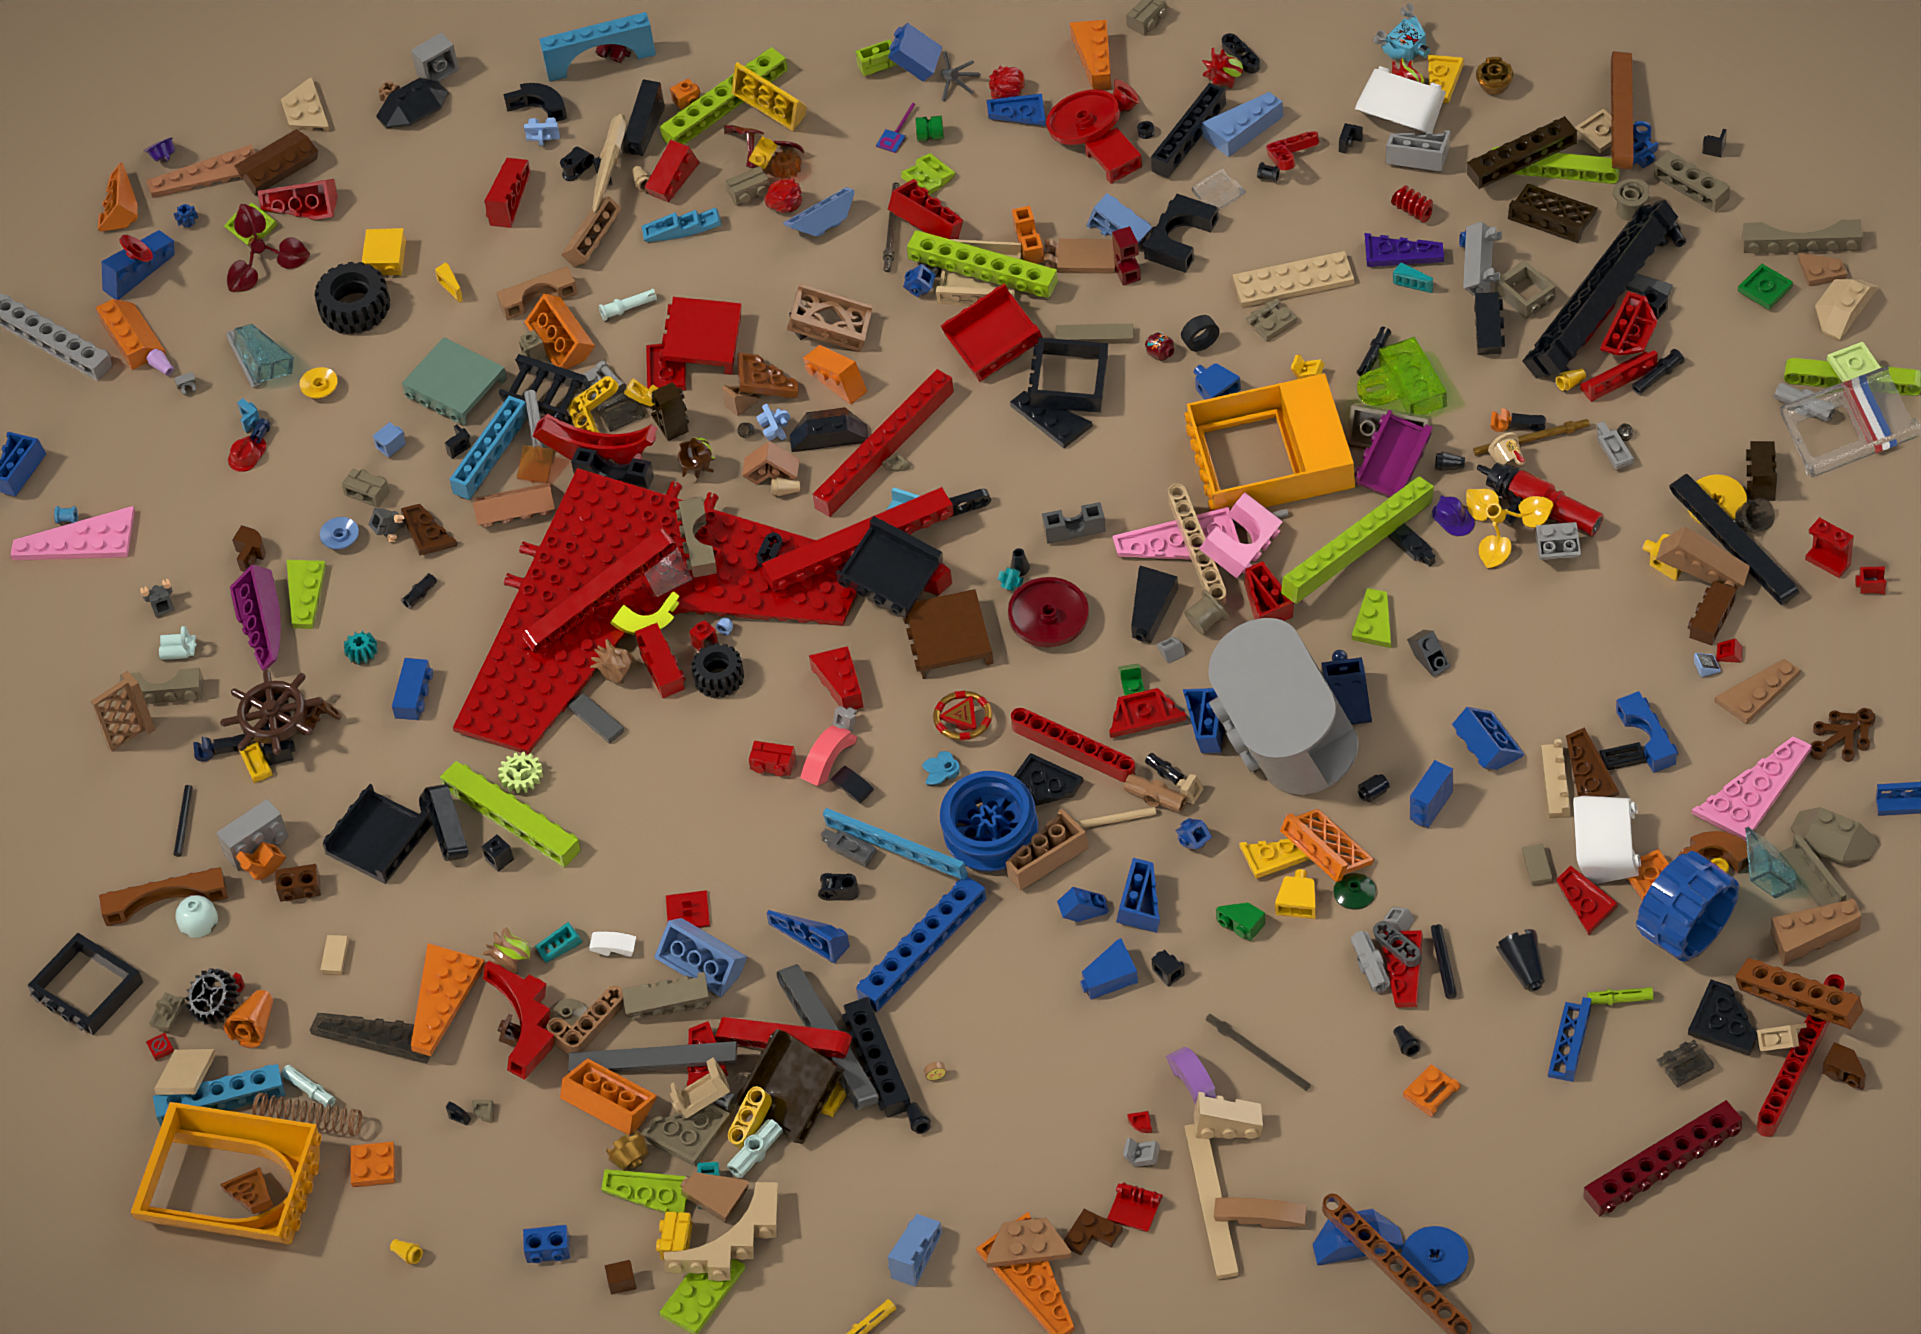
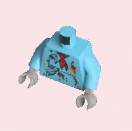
M1411 3L1406 5L1408 11L1404 6L1400 11L1401 15L1408 17V19L1404 18L1387 36L1384 31L1379 30L1373 37V42L1377 45L1381 44L1383 52L1392 59L1403 58L1409 62L1417 55L1426 58L1430 53V48L1426 46V33L1417 17L1413 16L1414 6Z

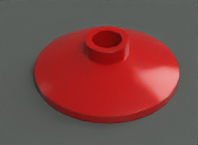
M122 235L120 237V244L129 258L144 262L152 260L153 254L142 241L130 235Z

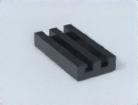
M1640 742L1599 751V755L1608 771L1645 763L1646 759Z

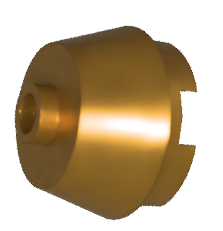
M1496 56L1486 58V61L1479 65L1476 71V79L1486 93L1492 95L1503 93L1508 88L1514 75L1511 64H1507L1505 61H1502L1501 57Z
M635 1130L633 1132L635 1135L631 1137L628 1134L620 1137L612 1143L614 1146L612 1150L606 1149L605 1151L609 1156L608 1160L622 1171L638 1168L649 1155L645 1136H642L638 1130Z

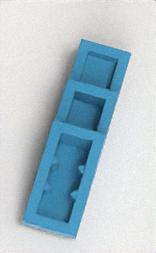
M716 207L700 214L694 210L678 216L675 212L643 225L644 241H663L701 233L721 226V219Z

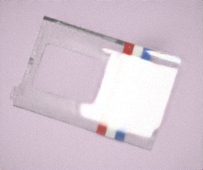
M1888 365L1780 407L1782 418L1804 462V470L1811 477H1816L1921 436L1920 423L1916 418H1910L1890 377ZM1845 407L1859 436V440L1822 455L1812 457L1796 424L1835 408Z

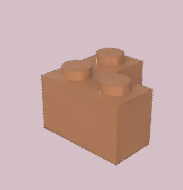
M768 441L745 457L742 476L757 485L768 477L794 480L798 474L799 458Z

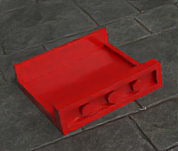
M1005 283L996 287L986 296L979 298L977 302L963 309L953 318L946 320L940 326L947 339L979 382L1038 344L1039 337L1043 338L1036 324L1032 323L1011 295Z
M673 297L672 304H668L667 315H670V317L665 320L667 334L663 333L662 345L665 346L664 349L661 348L660 360H663V368H666L667 361L724 366V374L732 375L741 322L742 303Z

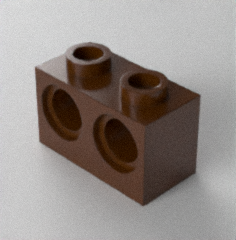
M316 864L275 870L276 891L280 902L313 898L314 896L321 895L320 874Z

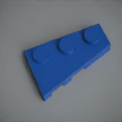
M1042 94L986 100L989 119L1046 126Z

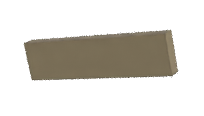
M1133 323L1056 325L1055 339L1098 343H1133Z

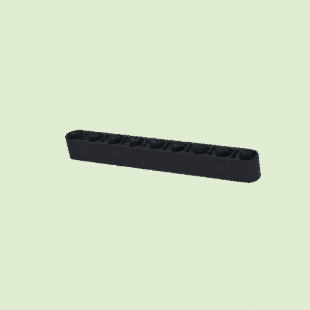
M1684 474L1669 485L1673 495L1731 555L1750 566L1748 572L1780 605L1786 604L1799 594L1795 583L1688 474Z

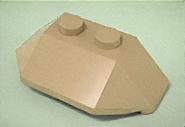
M1834 279L1815 305L1822 333L1840 341L1876 293L1878 287L1861 279Z

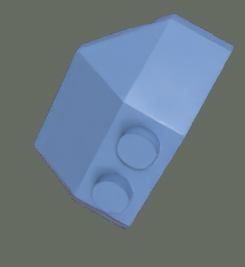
M845 187L786 220L783 224L786 227L813 236L823 235L826 229L840 225L841 221L847 218L855 192L853 189Z

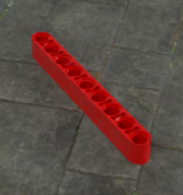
M665 529L656 531L525 630L522 634L523 640L534 653L541 652L670 555L676 549L677 544Z
M1831 974L1825 979L1823 984L1834 986L1844 991L1845 981L1842 976ZM1807 1015L1804 1021L1807 1027L1801 1028L1797 1035L1799 1046L1791 1047L1758 1114L1757 1132L1760 1135L1771 1137L1776 1133L1830 1022Z

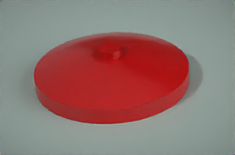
M1097 89L1080 91L1062 99L1051 109L1046 119V126L1050 136L1059 143L1067 145L1087 143L1098 139L1114 127L1120 116V107L1115 96L1107 91Z

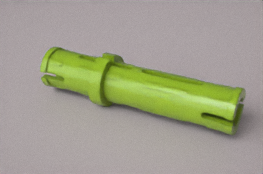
M1652 987L1611 990V988H1608L1606 991L1587 992V998H1591V1005L1607 1004L1608 1006L1613 1005V1003L1653 1001Z

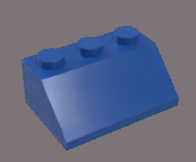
M1466 707L1452 723L1456 729V734L1466 742L1468 750L1475 754L1478 758V763L1485 769L1498 770L1525 755L1492 711Z

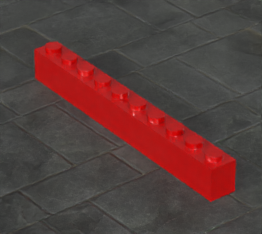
M936 369L812 494L815 509L831 517L882 465V462L888 459L954 393L952 377Z
M940 487L874 516L912 535L920 529L928 528L934 523L945 521L953 516V504L944 489ZM872 517L762 563L763 575L772 591L783 590L791 584L802 582L812 575L821 574L826 569L837 567L843 562L848 561L870 528L869 522Z

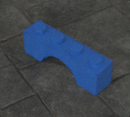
M1638 691L1617 699L1616 712L1624 726L1640 728L1651 738L1644 747V756L1652 772L1655 773L1676 765L1678 750L1675 744H1671L1666 729L1661 728L1656 713H1652L1647 698H1643Z

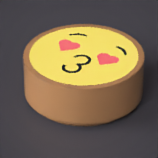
M932 1062L924 1068L926 1079L930 1081L941 1079L947 1072L942 1062Z

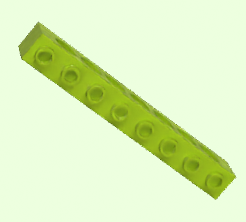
M773 47L762 52L761 55L745 65L746 68L769 82H773L788 71L786 58ZM734 73L726 80L720 82L719 85L706 92L702 97L692 102L688 107L678 112L674 117L664 122L660 126L662 139L666 143H669L671 139L685 145L741 105L744 101L731 94Z
M915 230L907 245L908 259L925 263L932 267H939L968 277L978 278L985 282L999 285L1005 283L1009 288L1031 293L1039 297L1049 299L1058 283L1057 269Z

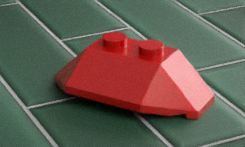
M1627 292L1600 347L1601 351L1618 356L1645 351L1658 324L1646 296Z

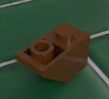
M1834 1042L1824 1060L1822 1074H1825L1830 1079L1845 1082L1850 1087L1863 1090L1866 1074L1855 1051Z

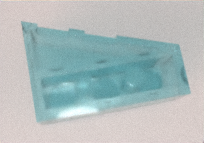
M254 324L235 328L233 345L257 383L292 374L294 357Z

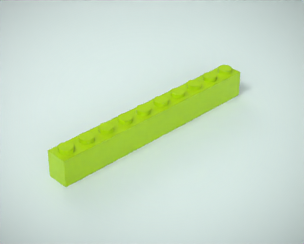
M1418 476L1283 576L1281 594L1295 604L1299 603L1394 532L1403 523H1406L1432 503L1434 486Z

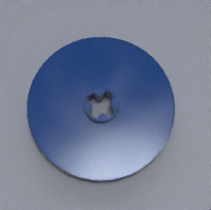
M1429 1226L1421 1228L1407 1238L1402 1248L1401 1255L1434 1287L1445 1286L1456 1281L1464 1273L1468 1264V1249L1464 1240L1456 1232L1445 1227ZM1431 1254H1439V1258L1434 1257L1431 1259Z

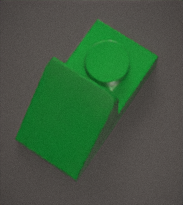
M1138 663L1118 667L1124 696L1145 691L1141 677V667Z

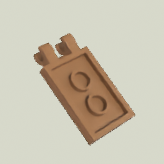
M1059 238V243L1052 239L1045 240L1046 254H1044V266L1057 268V273H1115L1113 239Z

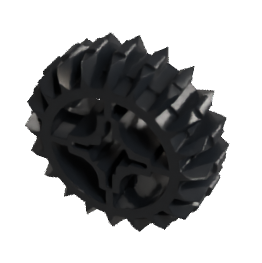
M209 968L208 971H201V976L195 975V982H190L192 985L191 989H186L189 993V996L185 997L189 1001L186 1007L190 1009L189 1013L191 1016H194L195 1020L206 1025H217V1022L224 1023V1017L228 1018L230 1016L229 1013L235 1011L234 1005L239 1004L236 1000L240 996L239 992H237L239 986L235 984L236 980L230 973L219 968ZM215 982H220L222 986H215ZM204 1007H210V1011L206 1012Z

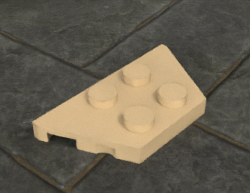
M312 77L280 99L290 130L304 129L306 131H313L314 128H323L324 132L330 131Z

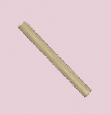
M1155 807L1076 821V823L1084 829L1156 815Z

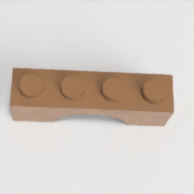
M567 266L496 292L499 305L507 320L525 314L528 302L543 294L558 296L562 300L578 294L575 280Z

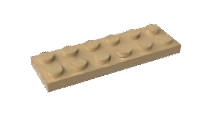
M1345 251L1232 275L1242 308L1267 303L1275 299L1282 300L1354 284V277Z

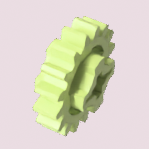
M522 752L521 756L514 753L513 758L507 756V762L502 761V767L498 768V776L503 788L508 787L509 792L515 789L517 794H519L520 790H524L527 793V788L529 787L535 789L534 783L540 784L539 778L543 777L542 765L537 757L533 758L531 753L528 756L525 755V752Z

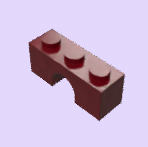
M1131 227L1113 231L1115 271L1122 285L1140 281V266L1135 257L1139 255V247Z

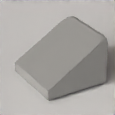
M1171 637L1156 645L1168 663L1185 656L1182 643L1175 637Z
M1392 907L1383 919V921L1390 923L1398 931H1407L1415 920L1409 909Z

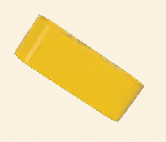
M756 1086L748 1091L728 1131L729 1141L739 1149L744 1147V1141L748 1136L754 1135L759 1130L771 1106V1096L761 1087ZM762 1095L761 1101L756 1103L757 1097ZM753 1114L751 1121L747 1122L748 1116ZM743 1134L742 1140L737 1141L738 1136Z

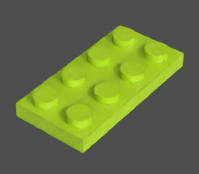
M731 1259L730 1280H708V1273H688L660 1310V1317L691 1334H698L746 1269L745 1264Z

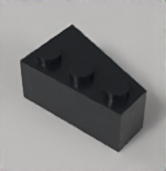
M1499 292L1475 293L1474 312L1476 317L1477 355L1501 354V348L1505 347V335H1501V329H1504V317H1500V311L1503 310V299H1499Z

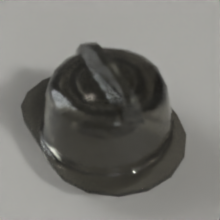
M1758 498L1747 501L1735 512V519L1733 521L1743 531L1756 533L1767 530L1773 525L1775 512L1768 500Z

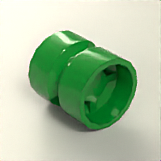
M942 115L931 116L930 119H927V117L915 118L917 142L928 141L929 138L944 140Z

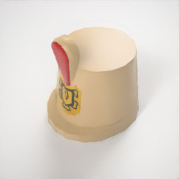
M1505 433L1497 437L1488 448L1489 454L1496 463L1513 465L1515 468H1521L1525 463L1519 446V438L1515 433Z

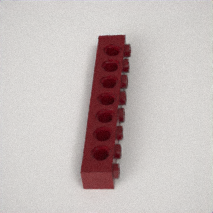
M1725 1100L1586 1185L1583 1198L1599 1217L1605 1213L1609 1214L1615 1210L1616 1206L1632 1200L1634 1195L1641 1191H1647L1652 1184L1659 1180H1665L1673 1171L1683 1169L1691 1160L1701 1158L1711 1148H1717L1730 1136L1735 1137L1742 1130L1743 1118Z

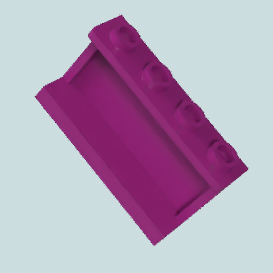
M1390 409L1386 415L1382 414L1379 421L1381 426L1378 432L1374 431L1370 440L1373 443L1370 449L1366 448L1362 459L1365 460L1362 466H1357L1354 473L1356 484L1389 498L1409 484L1433 430V427L1427 424L1423 428L1393 415V411Z

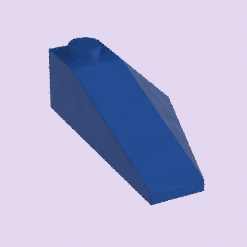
M768 910L766 913L769 925L833 964L850 947L848 934L841 928L837 929L829 924Z

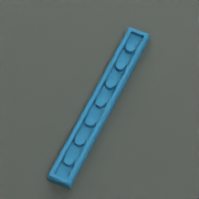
M826 808L823 812L826 825L840 832L844 831L858 839L964 880L968 875L963 861Z

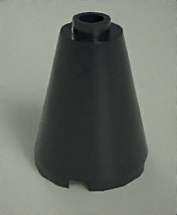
M1534 929L1524 930L1526 934L1519 935L1518 932L1506 936L1498 942L1499 946H1496V948L1526 990L1536 991L1542 988V984L1545 982L1538 935Z

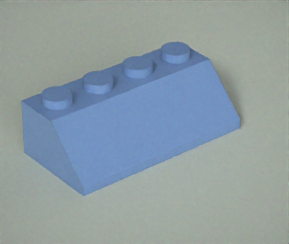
M682 918L668 921L654 957L684 976L688 975V977L697 978V973L705 972L709 991L719 997H722L738 979L747 960L746 955Z

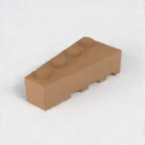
M1061 808L1057 812V817L1049 820L1039 834L1035 833L1026 846L1023 845L1005 862L1009 879L1020 891L1087 850L1089 847L1086 832Z

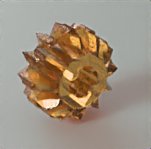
M782 149L780 153L775 152V155L771 157L770 169L776 178L780 177L782 180L784 178L790 179L791 176L797 177V174L801 172L802 161L796 151L792 152L790 149L784 151Z

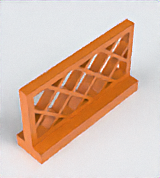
M1319 809L1298 816L1291 813L1286 815L1280 832L1335 882L1341 881L1345 874L1373 864L1374 859ZM1317 817L1321 822L1312 820V818ZM1312 826H1313V827H1317V828H1321L1322 831L1316 830V829H1312ZM1326 830L1332 831L1334 834L1327 833ZM1326 839L1336 841V844L1327 842ZM1340 843L1347 844L1349 847L1342 846ZM1340 852L1350 854V857L1342 855ZM1354 856L1361 857L1363 860L1354 858Z

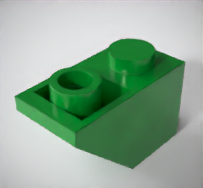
M1249 902L1218 906L1216 909V919L1222 927H1228L1239 937L1246 938L1249 941H1252L1266 924L1265 912Z

